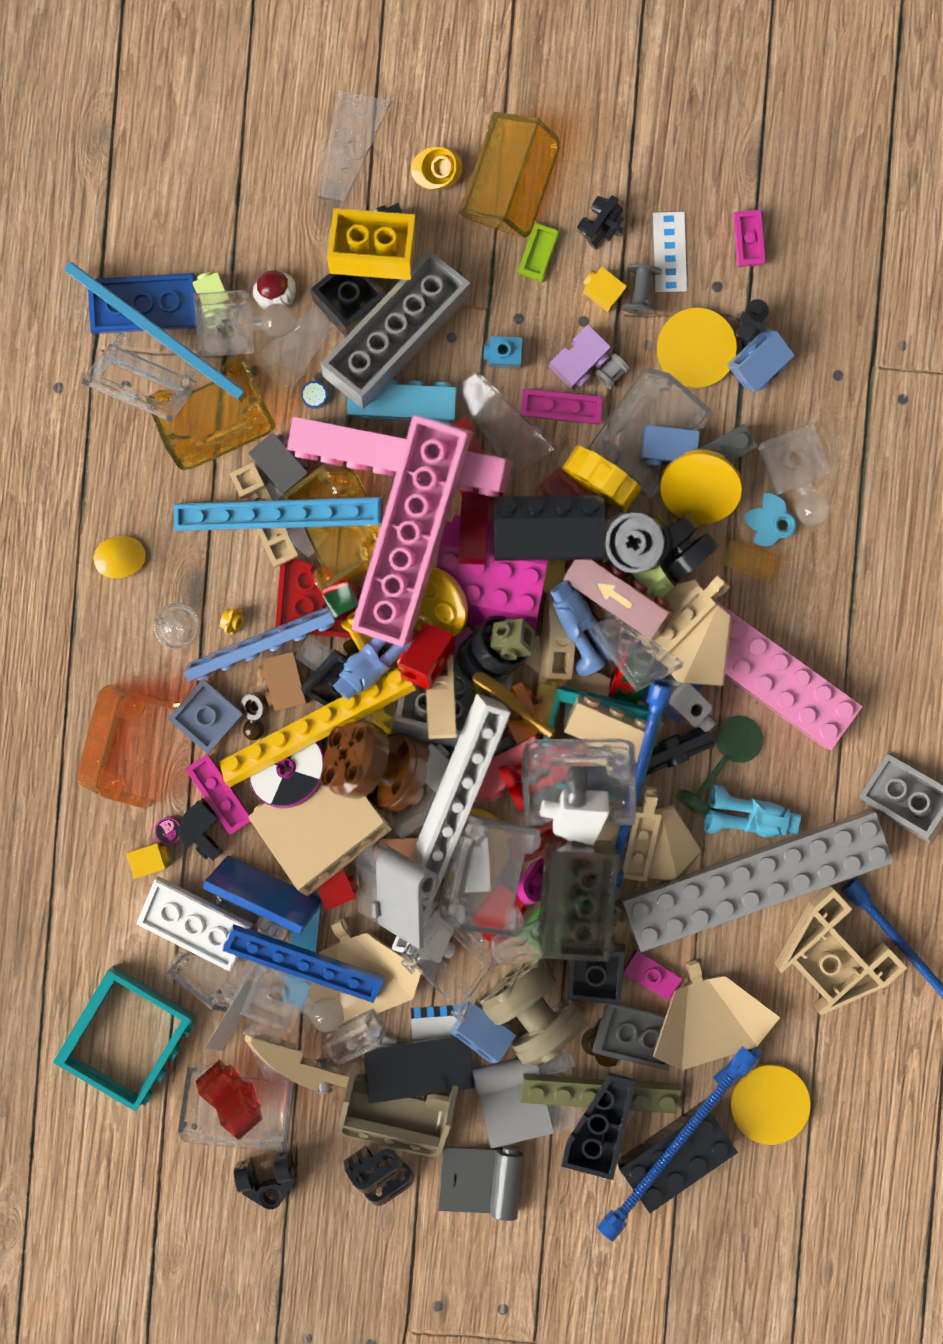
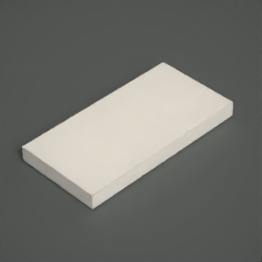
M159 876L154 880L137 921V925L230 972L233 970L238 956L222 951L232 924L250 930L253 925Z

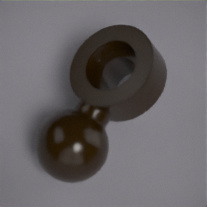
M253 692L243 697L241 710L244 716L249 719L243 726V734L247 739L255 741L260 739L264 733V727L259 719L267 715L269 706L263 694Z

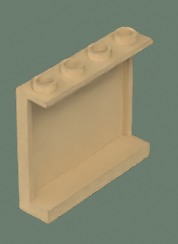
M322 784L310 799L296 807L281 809L261 803L248 816L296 889L306 896L310 895L392 830L367 796L359 799L346 798L333 793Z

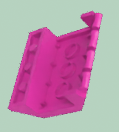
M453 515L452 522L446 521L436 568L450 574L463 590L468 607L465 624L480 626L486 619L493 616H502L508 619L523 618L535 631L534 637H536L549 560L495 561L494 523L487 521L485 565L458 564L460 516Z

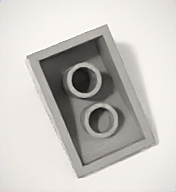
M887 753L860 794L859 799L910 833L932 845L943 828V785Z

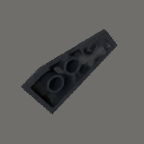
M609 1073L568 1137L561 1167L610 1180L614 1179L636 1079Z

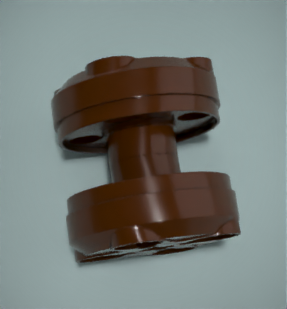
M355 718L343 726H336L331 730L324 756L321 784L337 795L354 799L367 796L375 807L387 812H399L408 805H416L421 800L430 750L416 738L399 733L386 735L385 731L375 723L362 718Z

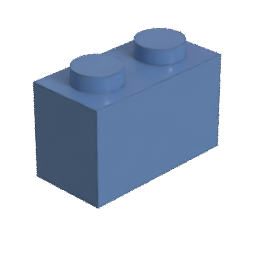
M764 329L727 366L745 389L757 392L764 389L777 372L784 370L795 355L778 332Z
M646 425L642 432L639 460L646 461V465L652 467H662V463L670 464L679 456L684 455V452L698 450L700 431Z
M481 1004L467 1005L449 1032L490 1063H498L516 1035L510 1031L511 1027L506 1022L501 1025H495L485 1014Z

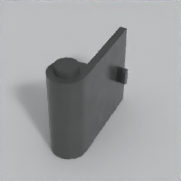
M510 1145L503 1146V1149L444 1146L437 1210L491 1213L493 1218L503 1221L518 1219L523 1153L519 1151L518 1147Z

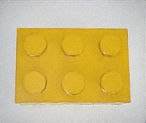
M333 208L327 253L330 274L411 280L416 240L415 215Z

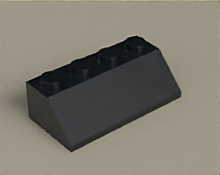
M604 495L494 497L495 561L595 560L605 558Z

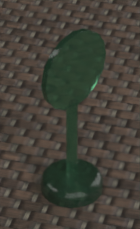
M746 716L728 718L719 726L716 733V744L723 757L696 794L686 789H680L675 795L677 800L685 807L703 818L708 815L709 807L700 798L728 760L735 763L750 761L759 754L763 746V735L760 727L754 720Z

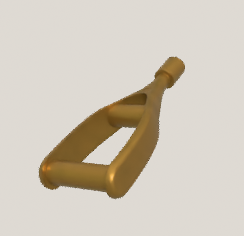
M476 672L473 675L474 689L471 693L473 701L477 694L493 698L484 692L486 690L499 699L511 712L508 720L532 725L550 739L554 736L556 729L545 722L541 723L508 688L484 672Z

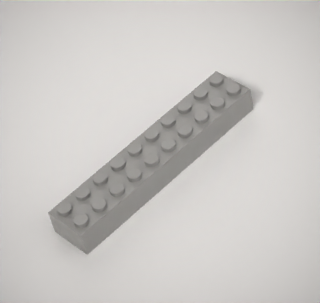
M866 810L687 873L673 881L668 880L622 896L620 899L639 951L643 952L894 862L876 812Z

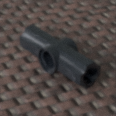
M698 727L682 735L677 734L658 742L657 746L653 747L646 776L665 767L671 768L689 760L690 756L714 747L715 744L710 731L704 732Z

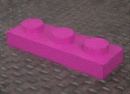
M523 389L520 417L600 425L603 397Z
M209 754L204 755L185 768L229 835L250 822L248 818L249 812L232 787H229L224 782L222 772Z

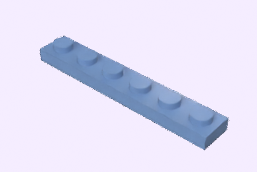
M325 607L187 664L184 674L188 681L195 678L198 681L209 677L212 671L220 668L222 671L228 670L235 666L237 661L242 659L250 661L258 657L260 652L267 649L275 651L285 645L284 642L291 639L299 641L306 638L309 632L316 629L319 631L327 630L334 625L333 622L335 620L332 618L329 608Z

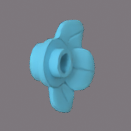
M771 493L763 494L762 508L752 509L744 514L747 525L757 531L753 542L759 546H771L779 538L790 537L796 530V520L793 515L787 512L785 502L780 497ZM783 520L786 522L787 528L785 530L779 529V521Z

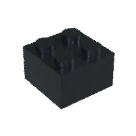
M329 273L311 288L313 302L345 337L387 295L372 277Z
M572 939L567 1000L621 1005L625 944Z

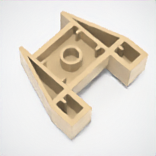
M831 886L825 887L809 901L775 961V965L781 973L793 964L822 994V997L813 1004L820 1015L887 987L907 969L883 942L862 959L833 927L852 908Z

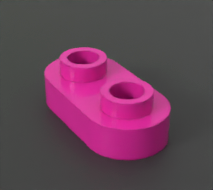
M541 858L531 862L518 881L516 887L517 895L524 904L531 905L539 902L555 878V870L550 861Z

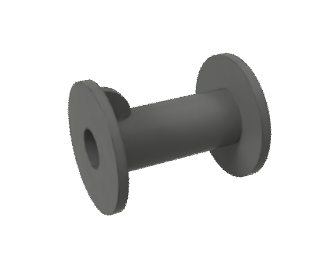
M646 264L628 265L627 270L635 273L636 277L632 304L622 305V310L638 315L656 314L657 310L651 307L649 293L652 276L662 274V269Z

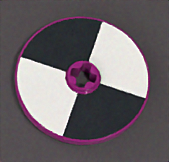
M315 742L250 776V784L256 796L267 805L281 809L296 807L310 799L321 785V774L325 756L321 746ZM284 767H292L290 772H283Z

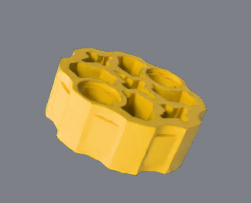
M576 445L562 466V472L577 485L592 495H604V503L622 512L628 510L641 489V486L619 467L597 453L579 445Z

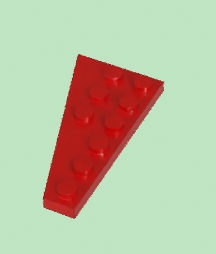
M297 558L280 565L275 628L328 607L321 591L343 578ZM357 585L358 588H359V590H360V592H361V594H362L363 587L360 586V585ZM335 620L333 622L334 625L327 630L319 631L316 629L309 632V635L352 638L350 633L343 629L341 625L344 622L343 620Z

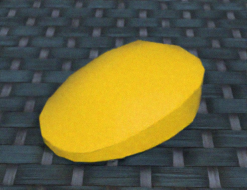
M430 147L421 151L414 158L411 166L412 177L418 185L425 189H446L458 181L462 174L463 164L461 157L454 150L447 147Z
M121 535L108 538L100 543L95 550L93 558L97 570L102 575L113 579H120L132 576L140 571L145 563L146 553L143 545L137 539Z

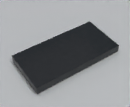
M454 1035L363 1048L368 1102L370 1104L450 1092L453 1085L458 1086V1090L474 1088L471 1049Z

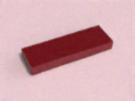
M462 493L458 564L485 565L489 495Z

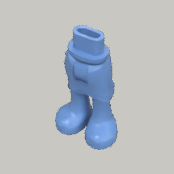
M565 580L550 592L554 598L553 605L556 607L557 617L566 631L569 640L574 641L581 654V658L575 664V669L579 676H586L603 668L606 665L604 661L614 659L619 652V647L615 641L609 640L597 625L598 621L593 616L586 599L578 593L577 589H572L568 581ZM584 630L588 632L591 639L593 640L595 644L594 648L583 632Z
M374 637L360 652L350 656L347 662L344 663V669L339 674L340 679L333 685L334 688L346 700H350L356 693L360 694L362 691L367 690L391 669L389 666L399 658L403 651H407L411 641L404 647L393 644L379 658L377 653L388 642Z

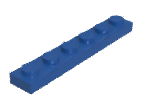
M232 924L222 951L371 1003L374 1002L384 983V976L236 924Z

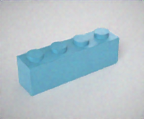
M391 380L364 410L348 398L347 416L348 418L412 421L413 416L422 415L440 422L454 423L456 387H451V383L436 382L435 386H424L422 381H408V385H399L396 380Z

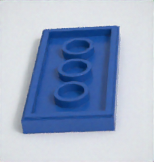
M194 273L95 279L163 330L199 328L197 294L192 283L196 281ZM88 289L90 331L92 334L144 331Z
M229 855L210 874L203 886L205 890L298 934L303 931L322 903L320 898L312 894L306 896L298 891L295 886Z

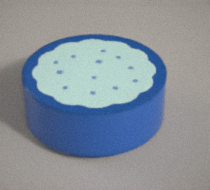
M311 381L303 386L301 398L307 407L319 409L326 404L328 392L322 383Z

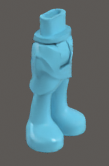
M714 784L711 788L709 797L711 808L750 814L747 818L709 810L704 823L705 833L716 834L722 829H740L745 832L757 833V835L766 838H774L778 835L785 836L786 833L797 835L801 820L800 814L792 813L790 809L772 802L753 798L751 800H744L728 794L724 786Z

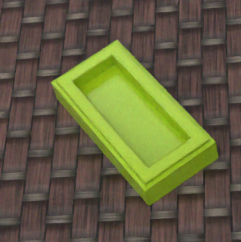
M537 222L534 223L517 272L518 275L541 283L543 282L560 230Z

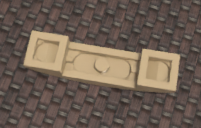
M254 462L230 473L243 502L273 501ZM286 528L257 529L274 568L299 557Z

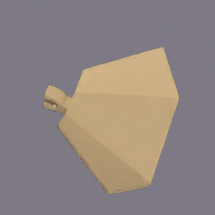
M717 576L705 590L696 580L674 585L675 588L670 590L663 598L671 603L669 608L674 610L675 613L658 639L650 640L627 624V627L642 642L647 651L665 667L677 682L724 686L732 617L715 602L717 597L722 596L731 588L724 579Z
M645 787L643 807L636 806L621 861V871L624 872L623 879L647 882V878L673 881L701 852L700 845L674 805L655 809L658 795H656L657 789L654 787ZM622 799L609 806V814L593 846L575 841L594 872H603V869H607L609 863H611L626 806V801Z
M342 918L331 925L340 941L320 951L319 954L384 976V983L374 1002L371 1003L312 982L303 1019L344 1027L413 1000L423 969L392 950L368 932L353 936L346 918Z
M696 960L689 961L685 965L690 982L683 984V987L675 990L653 1057L680 1070H685L736 1054L741 1046L748 1050L757 1047L780 1017L726 976L702 978L699 962H696Z

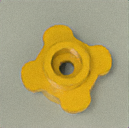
M228 608L224 611L220 620V627L224 629L225 633L230 632L234 635L241 629L244 621L243 610L239 609L237 611L236 608Z

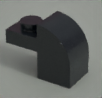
M203 798L198 800L183 815L179 824V838L185 849L195 843L197 845V852L204 859L210 858L213 861L224 850L206 831L219 818Z

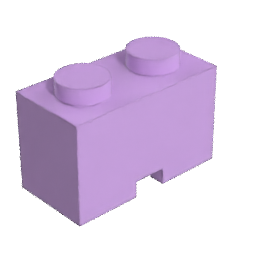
M589 325L572 340L571 345L573 347L570 350L565 347L549 364V368L570 389L576 384L581 387L591 376L588 372L594 366L600 368L609 358L607 353L611 347Z

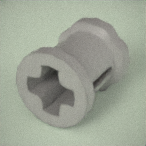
M613 353L611 360L601 370H597L595 375L607 388L612 389L614 382L623 373H628L630 368L618 355Z

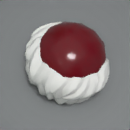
M277 270L267 271L255 283L253 297L265 310L276 312L279 309L284 310L295 299V280L285 272Z

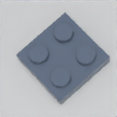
M203 679L168 717V720L203 751L209 754L243 716V712L208 681Z

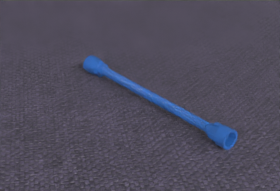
M654 679L651 683L647 703L650 704V713L611 863H609L607 869H603L598 887L606 895L614 896L620 892L624 872L621 871V861L649 761L648 758L654 742L660 714L663 712L664 707L669 706L674 685L666 680Z
M858 877L848 881L841 889L844 895L857 907L860 906L866 912H869L868 914L871 915L873 920L880 925V928L900 948V951L904 953L906 958L911 961L913 966L943 999V983L926 966V963L915 953L913 948L906 943V940L895 930L893 925L886 920V917L882 915L880 910H877L878 908L873 904L866 886Z
M741 1046L729 1063L732 1066L728 1069V1075L726 1074V1077L723 1078L724 1080H721L722 1083L717 1085L713 1094H710L709 1099H706L702 1107L697 1110L693 1118L686 1124L687 1126H684L680 1134L673 1140L674 1142L671 1143L672 1145H669L665 1153L658 1159L659 1161H656L652 1169L645 1175L644 1180H641L637 1188L630 1194L631 1196H628L626 1201H624L622 1207H618L615 1212L610 1210L600 1222L597 1228L606 1238L613 1242L627 1225L625 1220L628 1218V1212H631L637 1201L644 1195L643 1193H646L650 1185L655 1182L654 1180L663 1172L665 1166L670 1163L672 1158L678 1153V1150L681 1149L680 1147H683L687 1139L694 1133L693 1131H696L702 1120L707 1117L708 1112H711L717 1101L719 1102V1099L722 1098L721 1096H724L723 1093L728 1091L732 1082H735L734 1080L739 1079L742 1074L746 1077L756 1065L759 1059L751 1051Z

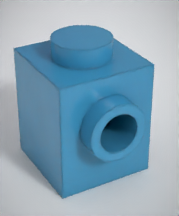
M490 336L489 344H484L483 360H489L488 368L520 369L522 338Z

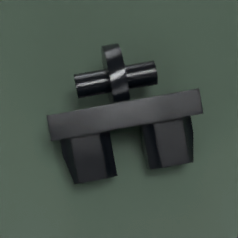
M613 195L609 199L597 196L591 207L592 211L598 214L595 221L584 217L577 226L579 233L596 250L604 239L610 241L614 235L622 237L625 233V230L620 226L624 221V217L620 215L623 208L618 204L619 199Z
M760 299L752 300L747 304L745 311L738 314L735 321L740 324L734 334L736 338L748 343L751 342L756 332L764 331L767 325L764 320L769 314V307L766 302Z

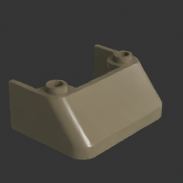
M353 1062L337 1132L346 1138L422 1156H440L451 1127L458 1086L453 1085L449 1097L444 1093L429 1095L426 1101L404 1098L370 1104L368 1102L366 1075H356L358 1063Z

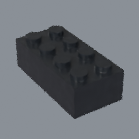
M704 1101L618 1159L619 1170L633 1190L637 1188L641 1180H644L645 1175L652 1169L656 1161H659L658 1159L665 1153L669 1145H672L673 1140L680 1134L684 1126H687L686 1124L693 1118L697 1110L702 1107ZM708 1112L709 1114L702 1120L700 1126H698L696 1131H693L694 1133L691 1134V1137L687 1139L683 1147H680L681 1149L678 1150V1153H676L670 1163L665 1166L663 1172L654 1180L655 1182L650 1185L646 1193H643L644 1195L641 1196L640 1200L649 1213H652L738 1153L711 1112Z

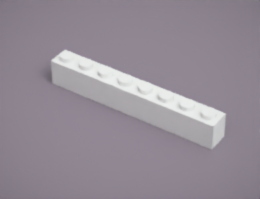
M477 694L410 858L435 872L439 877V885L511 713L500 700ZM437 890L433 895L423 900L424 906L431 907Z

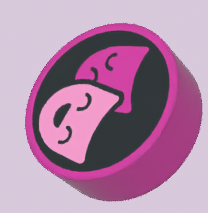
M166 817L160 820L155 826V836L158 841L163 844H173L180 839V822L173 817Z

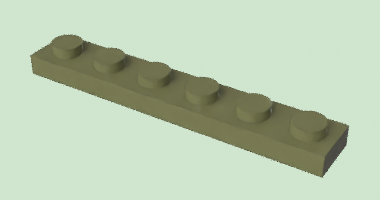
M523 1074L519 1098L521 1103L588 1108L605 1080ZM636 1082L630 1111L677 1114L681 1088L679 1085Z

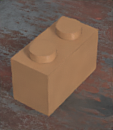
M296 652L262 659L263 665L259 666L262 680H267L269 691H266L265 694L269 707L273 706L274 711L308 703L306 694L301 690L303 680Z

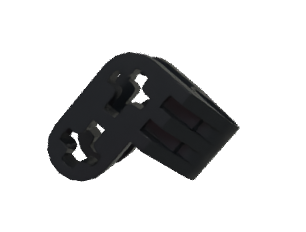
M364 1146L343 1160L344 1169L354 1187L364 1193L366 1198L376 1206L386 1204L408 1189L414 1182L415 1175L413 1170L406 1163H403L399 1155L391 1149H384L373 1156L367 1146ZM388 1158L392 1160V1166L389 1168L386 1166L385 1161ZM400 1171L404 1173L405 1179L402 1181L398 1179ZM378 1187L382 1188L381 1196L376 1195Z
M291 1150L276 1154L273 1161L276 1178L264 1180L262 1184H258L252 1159L237 1162L234 1168V1180L238 1193L242 1192L244 1196L268 1210L278 1208L297 1178ZM266 1190H276L279 1197L277 1199L268 1198Z

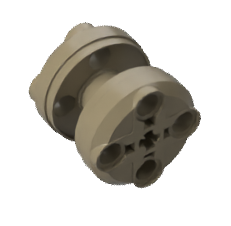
M540 958L515 967L505 978L479 999L480 1004L483 1006V1011L495 1025H501L517 1017L525 1027L515 1037L511 1046L520 1061L527 1066L536 1065L541 1062L545 1063L553 1059L588 1026V1022L584 1018L585 1015L572 1000H564L550 1008L542 996L553 986L556 979L548 965Z

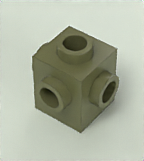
M523 618L507 619L503 622L494 623L493 632L490 636L491 648L503 660H515L517 657L533 655L535 631Z

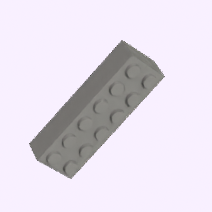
M429 250L412 268L411 280L401 279L322 361L323 377L364 410L470 298V282Z

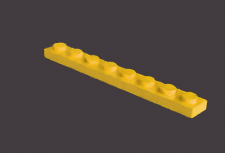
M398 667L386 673L373 686L362 691L360 694L356 693L350 700L341 697L219 761L224 782L231 787L329 736L334 727L343 726L355 718H363L417 690L415 684L401 678L402 668Z

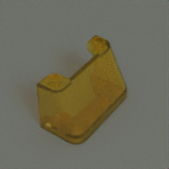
M243 353L229 358L222 367L224 376L246 392L247 396L242 402H239L214 382H210L177 398L169 390H158L145 397L163 445L179 469H194L267 436L275 429V421Z
M322 465L279 497L278 501L368 498L353 470L347 467ZM382 525L304 528L321 564L314 571V582L320 591L344 578L353 581L368 573Z

